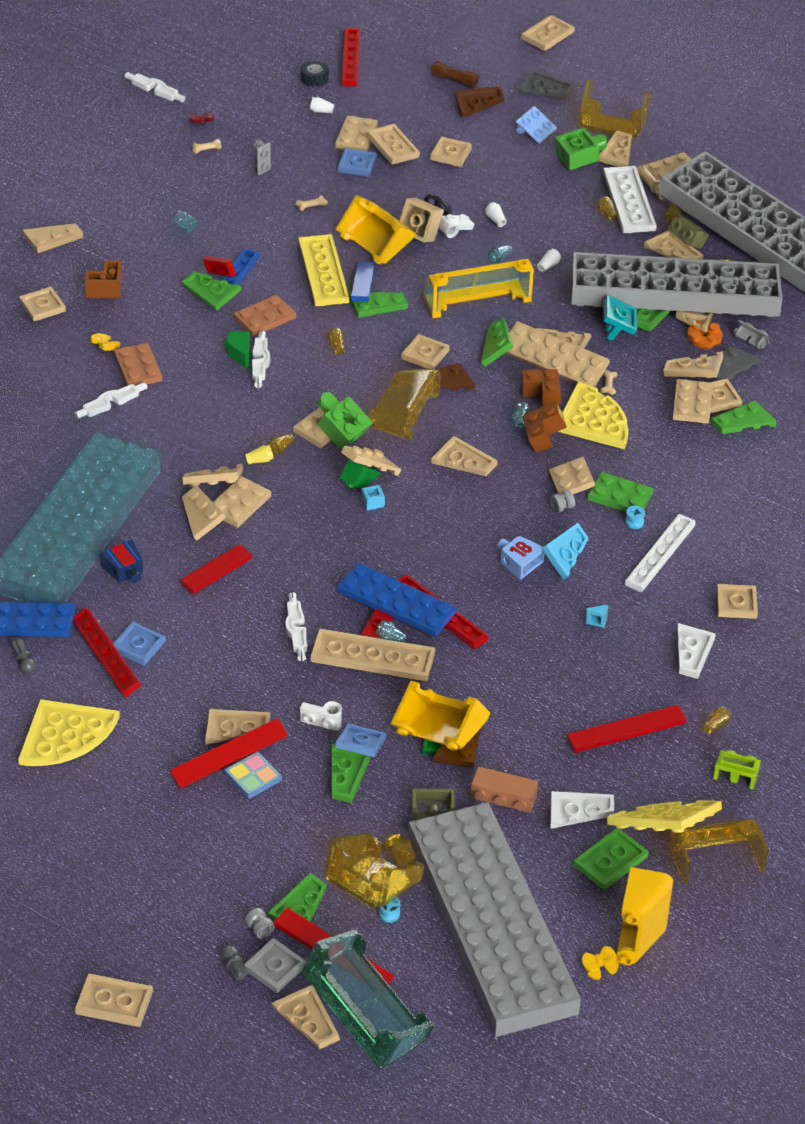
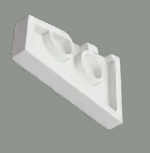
M678 623L679 674L698 679L716 634Z
M551 792V829L606 818L614 814V795Z

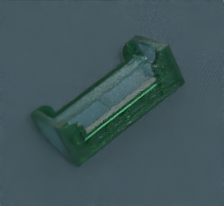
M357 929L316 942L301 972L379 1069L389 1065L427 1040L435 1024L426 1014L421 1013L415 1017L364 955L366 941Z

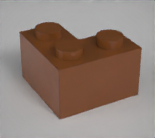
M105 260L103 271H86V298H121L123 281L122 260Z
M558 369L522 370V398H540L542 407L557 402L560 408L561 388Z
M557 402L523 415L528 440L536 453L553 447L550 434L567 428L564 415Z

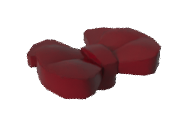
M204 113V115L200 116L198 114L189 115L191 123L199 122V124H205L206 121H213L215 119L214 113Z

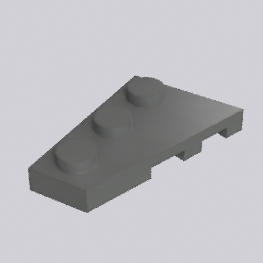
M532 69L518 87V93L567 98L574 89V83Z
M729 346L723 352V360L717 377H704V379L710 382L727 378L731 380L735 378L737 373L741 371L746 372L750 366L760 364L761 358L736 347Z

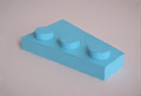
M578 523L542 548L563 580L569 576V571L575 565L577 556L582 552L589 539Z

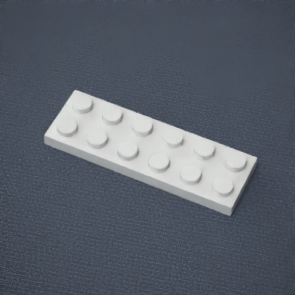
M636 166L604 168L603 174L622 232L656 231V223Z

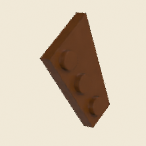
M501 86L455 91L454 94L461 118L504 102Z
M461 363L411 375V381L418 392L440 391L441 388L458 390L459 387H468V390L475 389L474 382Z
M481 728L462 749L453 751L442 744L434 755L433 762L474 768Z

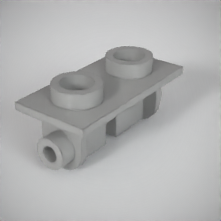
M257 140L254 143L255 153L257 154L255 155L254 167L257 170V175H260L271 169L270 142L264 144L261 140Z
M738 321L740 327L734 329L733 334H735V337L745 342L750 337L748 343L758 349H763L766 344H770L768 334L764 330L754 328L749 322Z

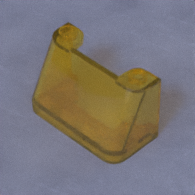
M431 368L400 370L398 373H395L392 382L378 404L369 413V419L373 422L371 428L411 440L414 435L411 428L412 425L417 424L418 414L429 397L437 398L440 393V371Z
M370 833L332 838L329 845L325 874L329 882L375 909L384 907L418 883L423 877L425 865L418 861H411L406 867H396L380 857L381 843L378 838Z

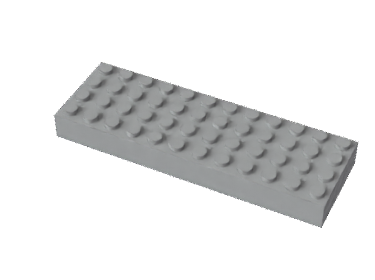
M706 151L661 177L658 192L660 195L759 262L779 264L780 276L805 292V217Z
M573 252L572 305L601 307L604 306V298L608 294L633 307L648 310L729 313L733 315L747 314L750 316L764 315L768 317L780 316L782 290L779 264Z
M489 803L409 822L408 839L495 1037L579 1015L581 998Z

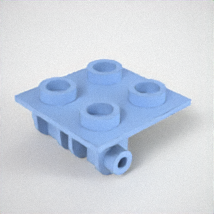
M535 106L516 121L518 123L517 133L523 134L526 131L538 143L542 142L557 129Z

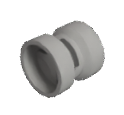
M565 490L560 495L550 496V505L555 513H560L565 508L570 509L575 506V499L570 490Z
M261 908L252 910L245 918V923L249 928L253 929V933L259 939L270 935L275 928L272 920L266 918V913Z

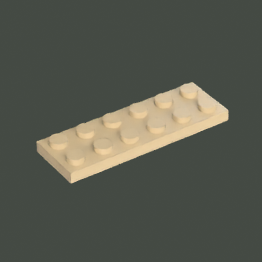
M518 321L510 331L513 348L504 353L539 369H558L559 377L575 384L582 382L593 387L596 386L610 363L608 358Z
M319 629L311 654V662L428 681L435 656V648Z

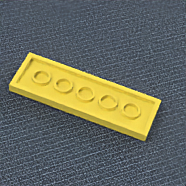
M332 234L299 237V246L315 306L349 303V294Z

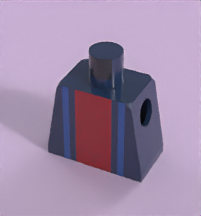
M132 539L100 552L101 567L118 582L130 579L133 583H136L141 579L143 561Z

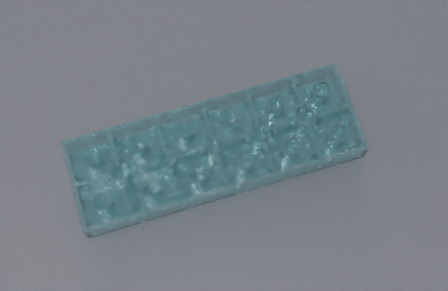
M95 431L1 555L0 594L29 603H66L100 556V552L105 549L161 471L162 452Z

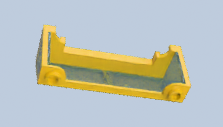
M521 259L429 275L423 290V299L432 318L441 317V310H447V304L510 294L512 299H516V296L522 298L523 303L531 302L534 269L529 259Z

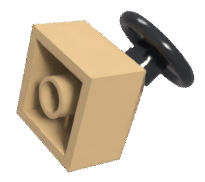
M434 194L426 195L424 201L418 198H407L400 222L416 233L415 239L422 242H434L442 216L452 215V209L443 198ZM429 199H434V204H430Z

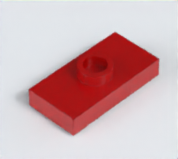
M207 255L203 258L208 273L233 277L236 274L230 259Z
M375 609L361 635L382 639L394 618Z

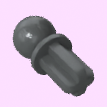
M22 639L13 641L12 647L17 655L16 660L21 661V671L24 673L33 672L36 664L32 658H28L31 656V652L27 651Z
M232 945L225 946L221 951V957L226 962L227 969L231 970L236 980H244L247 972L242 964V957L238 956L237 948Z

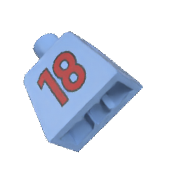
M521 536L516 537L511 542L501 539L497 545V548L501 550L502 565L520 580L544 562L545 553L542 550L543 546Z

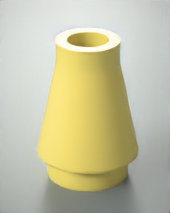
M262 445L245 454L248 465L270 462V460L274 459L270 445Z

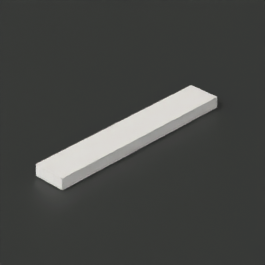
M678 514L625 580V586L642 593L690 533L696 521Z

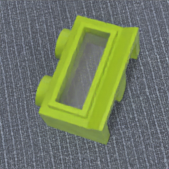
M721 750L715 765L713 779L717 780L719 770L731 772L730 781L732 783H737L740 775L750 777L749 789H754L761 760L756 759L752 755L742 756L732 750Z

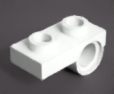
M464 214L442 216L438 229L448 238H453L459 230H472L474 223Z
M330 701L323 707L305 702L302 703L300 707L301 722L339 731L342 707L338 702Z

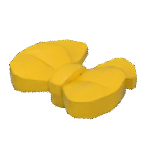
M93 334L90 339L92 343L99 344V348L102 350L110 351L120 347V342H110L111 336L107 334Z
M604 946L600 954L592 955L585 953L582 956V965L586 972H588V977L593 980L601 979L600 967L602 966L605 967L610 975H614L618 970L619 963H616V954L609 946Z

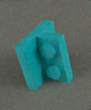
M608 294L604 298L606 338L613 341L621 330L632 335L637 331V308Z

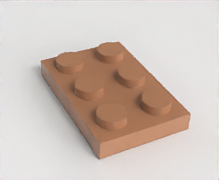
M274 295L233 313V317L254 337L258 335L259 331L261 333L262 330L266 332L295 319L296 312L278 295Z
M148 343L114 349V356L127 386L130 384L136 386L143 382L146 384L162 382L161 372Z

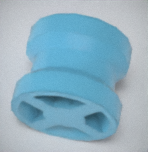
M640 506L628 507L625 519L626 526L631 529H640L644 525L645 510Z
M386 895L380 899L379 917L382 921L392 923L399 919L400 900L396 896Z

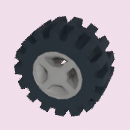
M320 61L304 63L301 66V81L303 84L311 85L312 87H320V85L327 84L329 81L328 65H325L324 62L320 63Z

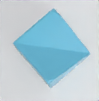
M379 485L361 488V499L367 511L385 506V496Z
M609 605L587 608L585 624L604 628Z

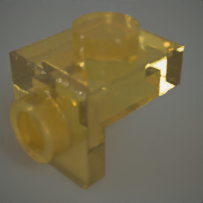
M399 834L391 835L387 840L380 843L383 851L393 855L395 864L398 867L416 858L411 840Z

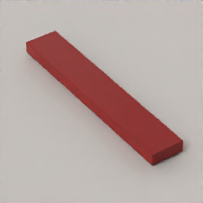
M345 28L342 86H357L360 44L359 28Z
M407 574L398 579V581L439 599ZM457 611L445 625L447 630L474 650L488 640V635Z
M85 607L76 614L73 622L125 697H128L142 686L90 609Z
M679 705L573 732L567 734V741L573 752L578 753L686 724V717Z
M276 718L171 769L170 774L180 790L287 738L288 734L279 719Z
M288 907L274 921L275 927L379 994H382L394 979L393 974Z

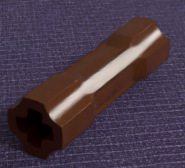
M435 61L431 67V74L442 78L446 77L475 88L479 81V75L476 73L462 71Z

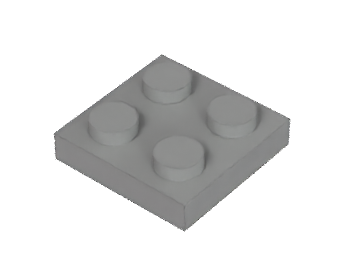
M274 938L244 964L247 973L275 993L283 989L306 967V961Z

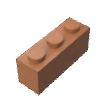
M479 766L471 784V798L529 813L532 811L538 791V781Z

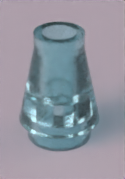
M510 245L493 247L488 252V258L492 263L498 264L512 253V248Z
M381 621L376 630V634L379 635L380 639L404 642L407 637L406 633L402 632L390 621Z

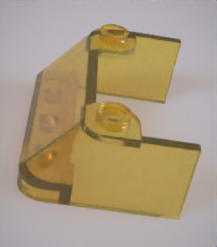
M587 79L578 117L579 125L585 129L613 135L618 130L631 134L632 139L637 138L647 121L653 94L646 91L642 109H635L630 120L601 114V103L597 99L591 98L594 82Z
M738 819L687 827L683 832L671 831L668 839L683 884H688L691 865L686 849L748 840L761 872H765L769 852L759 824L751 819Z

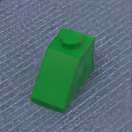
M229 331L228 339H225V349H228V357L244 368H249L250 332Z
M349 459L340 478L345 481L344 484L352 489L355 487L364 488L378 477L381 472L373 467H368Z

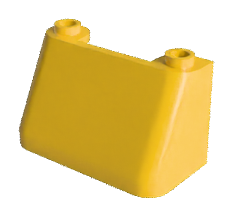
M359 195L355 196L336 227V230L341 233L339 236L347 241L350 238L372 254L374 257L373 261L379 265L382 263L386 264L416 235L413 230L384 209Z
M410 681L391 724L397 729L396 732L402 736H415L443 744L447 748L457 751V749H462L487 722L490 712L476 698L468 697L464 701L435 694L431 689L423 691L420 688V683Z
M630 867L622 907L623 926L616 954L617 963L624 965L636 963L665 932L673 887V879L670 875Z

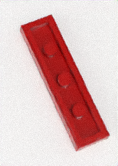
M239 544L180 579L181 585L190 593L195 594L251 560L252 554Z

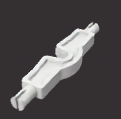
M129 72L125 74V78L131 80L133 85L145 91L155 88L154 93L157 96L170 101L176 99L184 102L185 96L178 94V90L167 86L159 79L148 78L141 74L133 75Z
M263 330L262 335L261 331L258 332V338H255L253 358L255 359L252 360V379L255 380L254 386L258 388V383L259 388L262 386V380H265L266 369L270 365V353L267 350L268 340L265 338L266 332Z
M145 382L136 386L130 384L118 390L104 392L98 399L84 404L83 409L74 412L75 418L79 419L86 415L92 417L108 411L111 408L109 401L122 405L138 397L139 392L148 389Z
M293 592V598L292 593L288 594V617L286 618L285 629L287 635L292 639L293 652H297L299 661H301V656L302 661L306 660L305 652L307 651L306 628L297 626L304 625L305 619L301 603L297 601L296 593Z

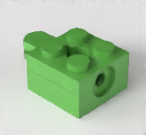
M585 128L555 137V153L569 170L599 161V151L607 148L606 136L599 134L592 137Z
M325 392L317 402V405L325 413L317 425L341 451L344 446L351 445L364 435L373 424L349 396L342 402H339L330 392Z

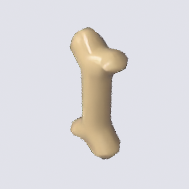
M219 139L204 144H192L193 153L195 154L202 150L212 148L220 150L222 148Z
M320 195L317 199L298 200L295 205L299 207L300 211H303L307 207L326 206L328 201Z
M605 370L602 374L606 379L605 387L601 388L600 392L614 395L616 390L612 387V383L618 374Z

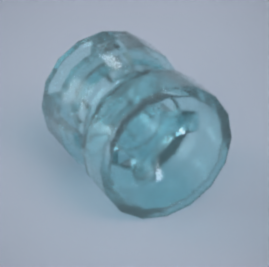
M179 211L175 216L174 225L192 232L196 228L197 217L188 215L184 211Z
M521 402L514 406L511 418L514 426L518 428L525 427L523 415L532 411L528 404Z

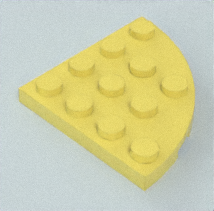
M578 382L563 411L567 428L557 432L625 449L629 429L627 418L621 407L610 396H604L599 393L597 388Z
M40 699L18 759L19 765H53L86 754L109 736L119 720L120 712Z
M678 801L636 807V811L628 813L620 811L607 816L608 825H616V828L633 826L636 830L653 828V831L671 829L672 832H683L685 828L694 826V823L704 821L706 817L714 816V813L722 809L721 801H696V803L682 805V802Z

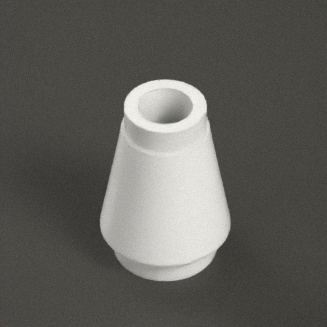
M319 97L312 98L310 110L318 113L333 112L334 104Z
M490 203L485 208L486 215L499 227L504 226L507 220L500 205Z
M555 249L547 250L537 264L538 270L545 272L558 264L561 259L560 253Z

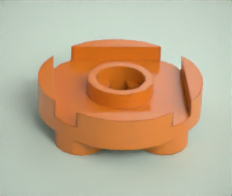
M696 321V322H695V323H698V324H702V325H703V323H702L701 321ZM710 323L707 332L699 330L697 326L692 324L688 329L687 339L695 347L710 349L721 343L723 334L720 330V325L717 323Z

